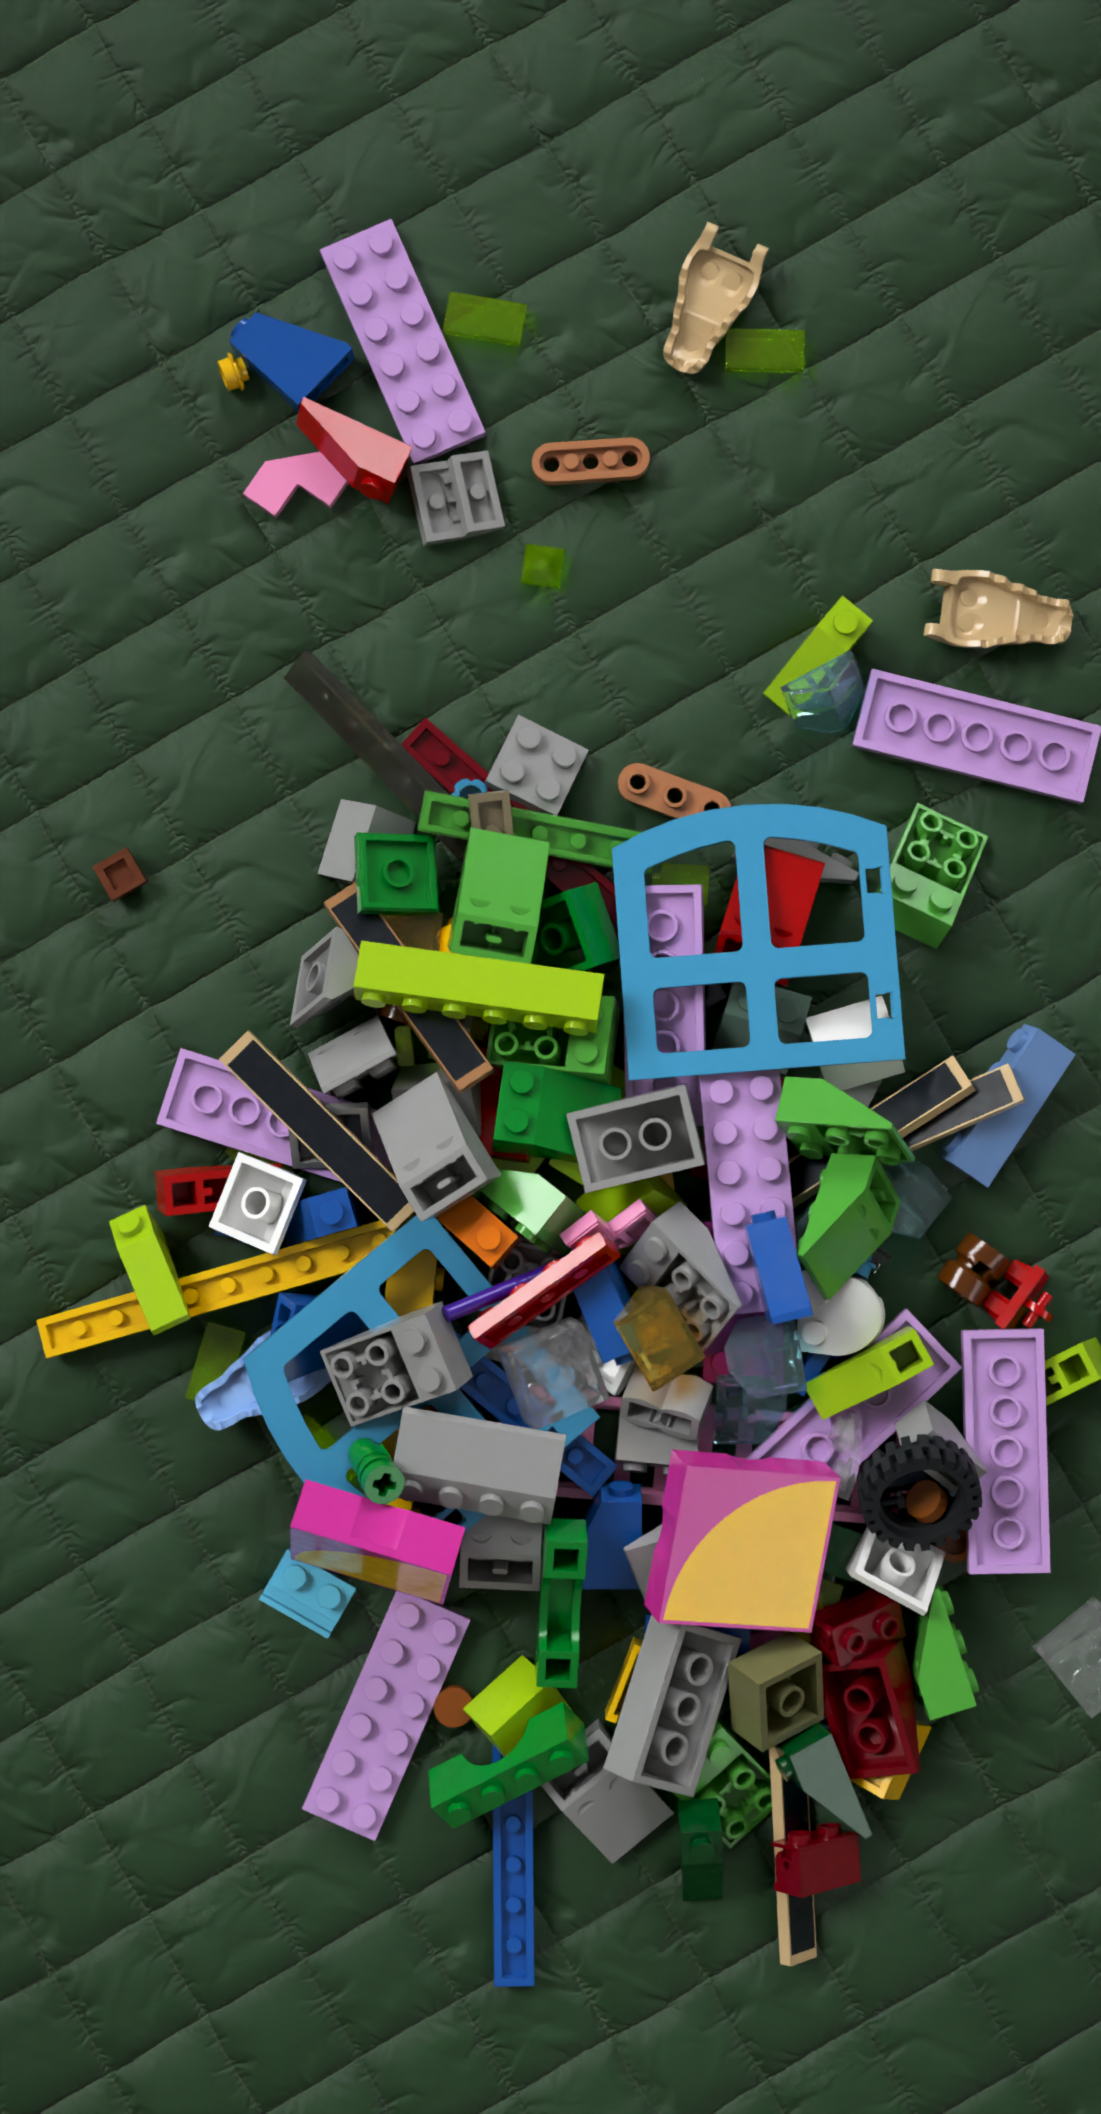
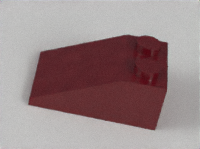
M902 1639L841 1667L822 1657L824 1711L849 1778L859 1779L918 1773L920 1771L913 1678Z

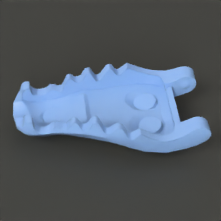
M271 1330L260 1336L239 1359L226 1369L222 1376L207 1384L197 1393L195 1397L196 1408L204 1423L211 1429L216 1431L223 1430L242 1419L262 1415L253 1394L243 1358L270 1336ZM325 1367L292 1380L288 1384L296 1404H299L318 1393L332 1380Z

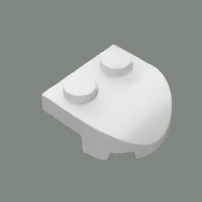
M802 1270L813 1315L798 1319L795 1351L834 1356L851 1355L861 1352L874 1340L878 1339L885 1322V1308L882 1298L878 1297L875 1290L868 1284V1281L852 1275L830 1300H825L807 1270Z

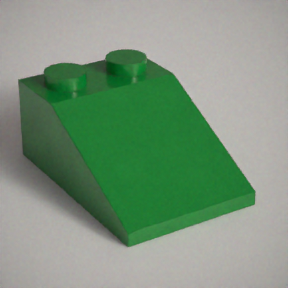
M597 882L573 888L542 900L531 964L588 971L620 959L619 942Z
M504 1061L492 1151L528 1154L534 1157L578 1162L566 1113L620 1100L622 1088L544 1066Z

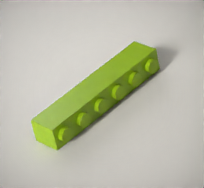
M361 941L353 988L355 1000H361L362 1004L369 1007L382 1008L386 1004L402 1006L403 1010L411 1013H424L427 1009L442 1011L444 1016L454 1019H464L466 1015L483 1017L482 1019L485 1022L501 1025L506 1024L507 1021L523 1023V1026L533 1030H545L549 1026L564 1028V1032L571 1035L584 1036L588 1032L597 1033L604 974Z

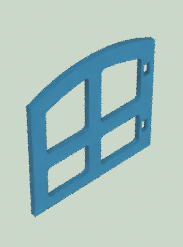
M791 804L740 805L712 809L674 819L646 830L612 848L629 1081L905 1060L886 825L853 814L813 806ZM767 839L798 840L823 844L850 851L857 855L864 937L861 941L776 948L772 945L764 858V842ZM724 842L732 843L736 851L742 948L735 952L653 957L650 953L645 872L677 856ZM879 868L881 893H867L866 870H876ZM853 973L866 975L868 979L872 1025L870 1036L866 1038L790 1044L782 1043L779 1040L775 999V983L778 980ZM727 983H742L746 987L750 1042L747 1046L662 1053L658 1050L654 1009V993L658 989ZM890 993L892 1019L877 1018L876 995Z
M414 1215L243 1358L253 1394L266 1425L284 1457L303 1483L307 1479L368 1498L346 1479L348 1470L352 1468L348 1459V1450L351 1444L360 1438L373 1439L379 1445L400 1427L403 1409L355 1425L332 1446L323 1449L319 1447L293 1398L284 1373L285 1364L348 1312H355L369 1329L398 1318L397 1313L380 1294V1285L424 1249H428L434 1254L468 1296L492 1287L436 1218L420 1222L417 1215ZM499 1301V1302L494 1303V1304H492V1305H489V1306H487V1307H485V1308H482V1309H480V1311H483L484 1309H486V1308H488V1307H491V1306H496L497 1304H499V1303L502 1302V1301ZM525 1326L502 1341L511 1347L558 1405L556 1414L537 1430L548 1431L553 1427L557 1433L566 1434L565 1448L600 1418ZM469 1330L458 1339L469 1367H472L490 1351L489 1348L476 1341ZM460 1389L410 1406L411 1408L422 1409L426 1405H432L440 1413L485 1420ZM445 1507L433 1518L443 1520L455 1509ZM457 1509L465 1517L457 1525L466 1527L465 1533L486 1514Z

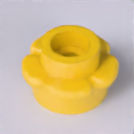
M227 353V358L217 361L224 385L228 392L237 388L243 391V382L249 380L246 366L241 357L234 359L231 353Z

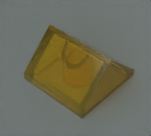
M651 1285L639 1287L613 1322L652 1391L661 1389L706 1358L667 1288Z

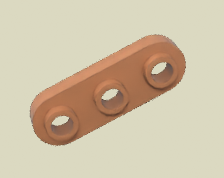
M632 437L546 443L534 452L532 471L538 481L550 486L635 480L643 476L647 471L650 453L647 446L641 440ZM627 455H632L637 459V463L632 467L624 465L622 459ZM587 458H594L597 460L598 465L594 469H587L583 462ZM547 461H556L559 468L554 472L547 471L544 468Z
M634 763L628 765L621 771L618 778V791L625 801L672 819L704 812V807L709 803L717 805L718 808L731 807L729 800L724 794L645 764ZM634 776H640L644 779L645 786L642 789L637 790L630 785V780ZM671 790H678L682 794V800L678 803H672L668 800L667 793Z

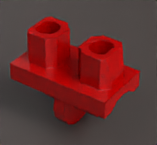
M1013 1260L1003 1277L1019 1289L1011 1300L993 1290L982 1304V1307L996 1320L995 1324L999 1329H1014L1027 1309L1029 1312L1021 1322L1027 1328H1032L1039 1318L1050 1323L1054 1316L1045 1309L1053 1299V1296L1043 1291L1037 1301L1033 1302L1050 1276L1038 1265L1032 1268L1018 1260Z

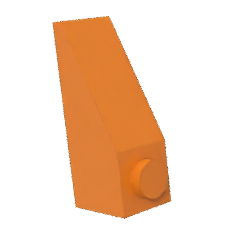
M472 1195L435 1217L494 1271L521 1242L520 1238Z

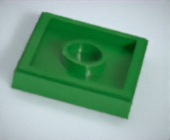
M356 833L354 836L358 914L435 916L439 912L435 835Z

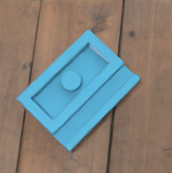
M288 1547L259 1600L328 1639L353 1596L357 1585L332 1571L291 1559L290 1547Z

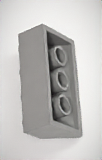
M404 1406L394 1462L405 1479L404 1489L398 1498L410 1502L417 1501L440 1505L450 1509L457 1508L480 1512L490 1516L497 1515L520 1519L530 1523L551 1525L566 1434Z
M651 1614L603 1769L634 1783L693 1797L729 1682L728 1662L736 1659L741 1638L705 1626L658 1623Z

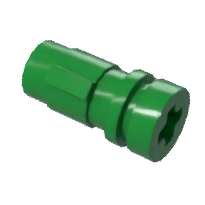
M360 1438L354 1441L348 1450V1459L366 1496L377 1504H388L396 1500L404 1489L405 1479L383 1444L378 1445L370 1438Z

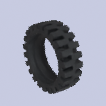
M917 1434L916 1442L911 1443L910 1437L905 1436L900 1438L902 1445L898 1447L893 1441L885 1444L886 1453L877 1449L872 1454L873 1462L866 1460L863 1465L864 1473L860 1472L858 1477L859 1503L870 1532L872 1534L875 1533L877 1539L883 1543L888 1539L889 1546L898 1549L900 1544L903 1543L905 1551H914L916 1544H920L921 1551L930 1550L931 1542H936L938 1548L947 1545L946 1537L948 1536L953 1541L961 1537L960 1529L967 1532L972 1527L971 1519L977 1520L980 1514L979 1507H982L983 1501L978 1474L968 1453L963 1448L959 1449L957 1443L950 1439L945 1444L943 1437L936 1435L933 1436L931 1442L928 1441L926 1434ZM922 1470L945 1472L955 1478L959 1485L955 1496L948 1502L944 1514L932 1523H921L913 1516L900 1515L883 1507L880 1500L883 1491L895 1479L910 1472Z

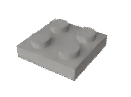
M518 715L484 784L492 791L508 790L510 800L533 811L558 815L589 750Z

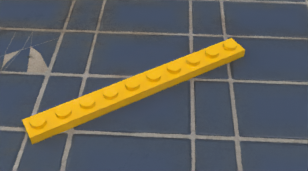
M413 1212L393 1232L379 1220L279 1249L277 1256L265 1253L179 1278L190 1317L344 1274L416 1215V1213ZM135 1291L36 1320L46 1358L56 1357L150 1330Z

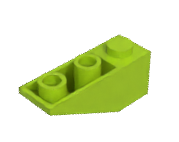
M906 1326L807 1381L803 1386L821 1419L824 1420L899 1385L935 1364L915 1328Z

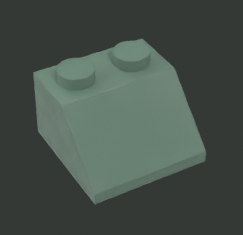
M742 983L730 984L728 997L724 1004L711 1050L745 1047L750 1042L746 987ZM775 986L779 1040L785 1044L798 1043L812 997ZM779 1069L780 1074L787 1075L788 1069Z

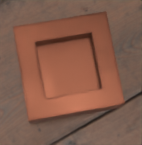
M127 847L92 866L113 902L148 883Z

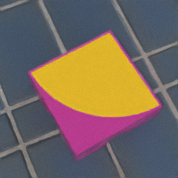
M672 1449L662 1501V1528L653 1552L644 1605L656 1621L663 1624L812 1633L841 1477L823 1461L774 1457L742 1459L724 1453Z
M305 1479L290 1526V1553L293 1560L443 1605L466 1527L387 1504H377L366 1497Z

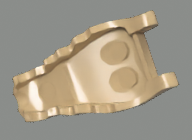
M708 221L700 238L687 255L679 274L678 295L673 311L672 328L663 349V356L667 364L680 372L692 375L702 371L709 361L716 344L724 337L733 322L753 299L759 286L764 262L769 248L757 244L752 252L750 262H747L715 248L712 244L717 237L719 226Z
M932 570L931 583L943 586L944 594L940 624L926 623L923 633L926 637L955 647L988 648L1031 642L1062 644L1071 633L1073 612L1070 601L1067 599H1056L1038 595L1036 590L1030 589L1024 584L1012 583L1007 577L990 571Z

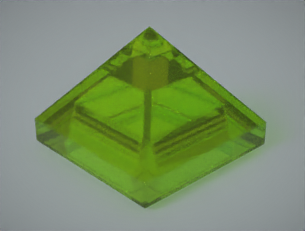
M526 543L521 583L560 589L565 549Z

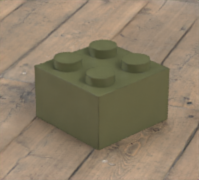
M789 1631L728 1662L731 1729L761 1752L824 1719L822 1652L793 1632Z

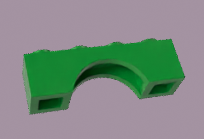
M552 1518L551 1525L545 1524L535 1653L536 1687L577 1688L580 1654L581 1592L583 1580H585L588 1549L586 1520Z
M561 1702L530 1718L520 1742L501 1760L489 1765L479 1766L472 1764L461 1753L428 1770L431 1809L452 1829H455L588 1762L589 1755L584 1723L564 1702Z

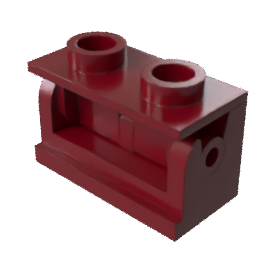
M869 1587L815 1612L812 1633H810L812 1646L822 1652V1657L841 1667L906 1637L900 1603L895 1600L892 1601L890 1598L877 1592V1590Z
M821 1823L817 1825V1830L790 1831L788 1832V1838L772 1841V1846L783 1848V1851L778 1852L775 1858L776 1882H774V1891L804 1898L861 1882L858 1833L842 1829L839 1823Z

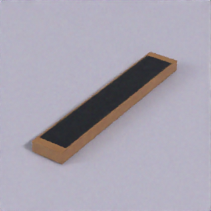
M356 882L324 902V907L338 927L345 931L358 954L361 941L404 946L381 914H358ZM395 1005L459 1094L464 1093L493 1073V1067L458 1019L446 1017L442 1014V1011L426 1009L424 1013H411L403 1010L402 1006Z

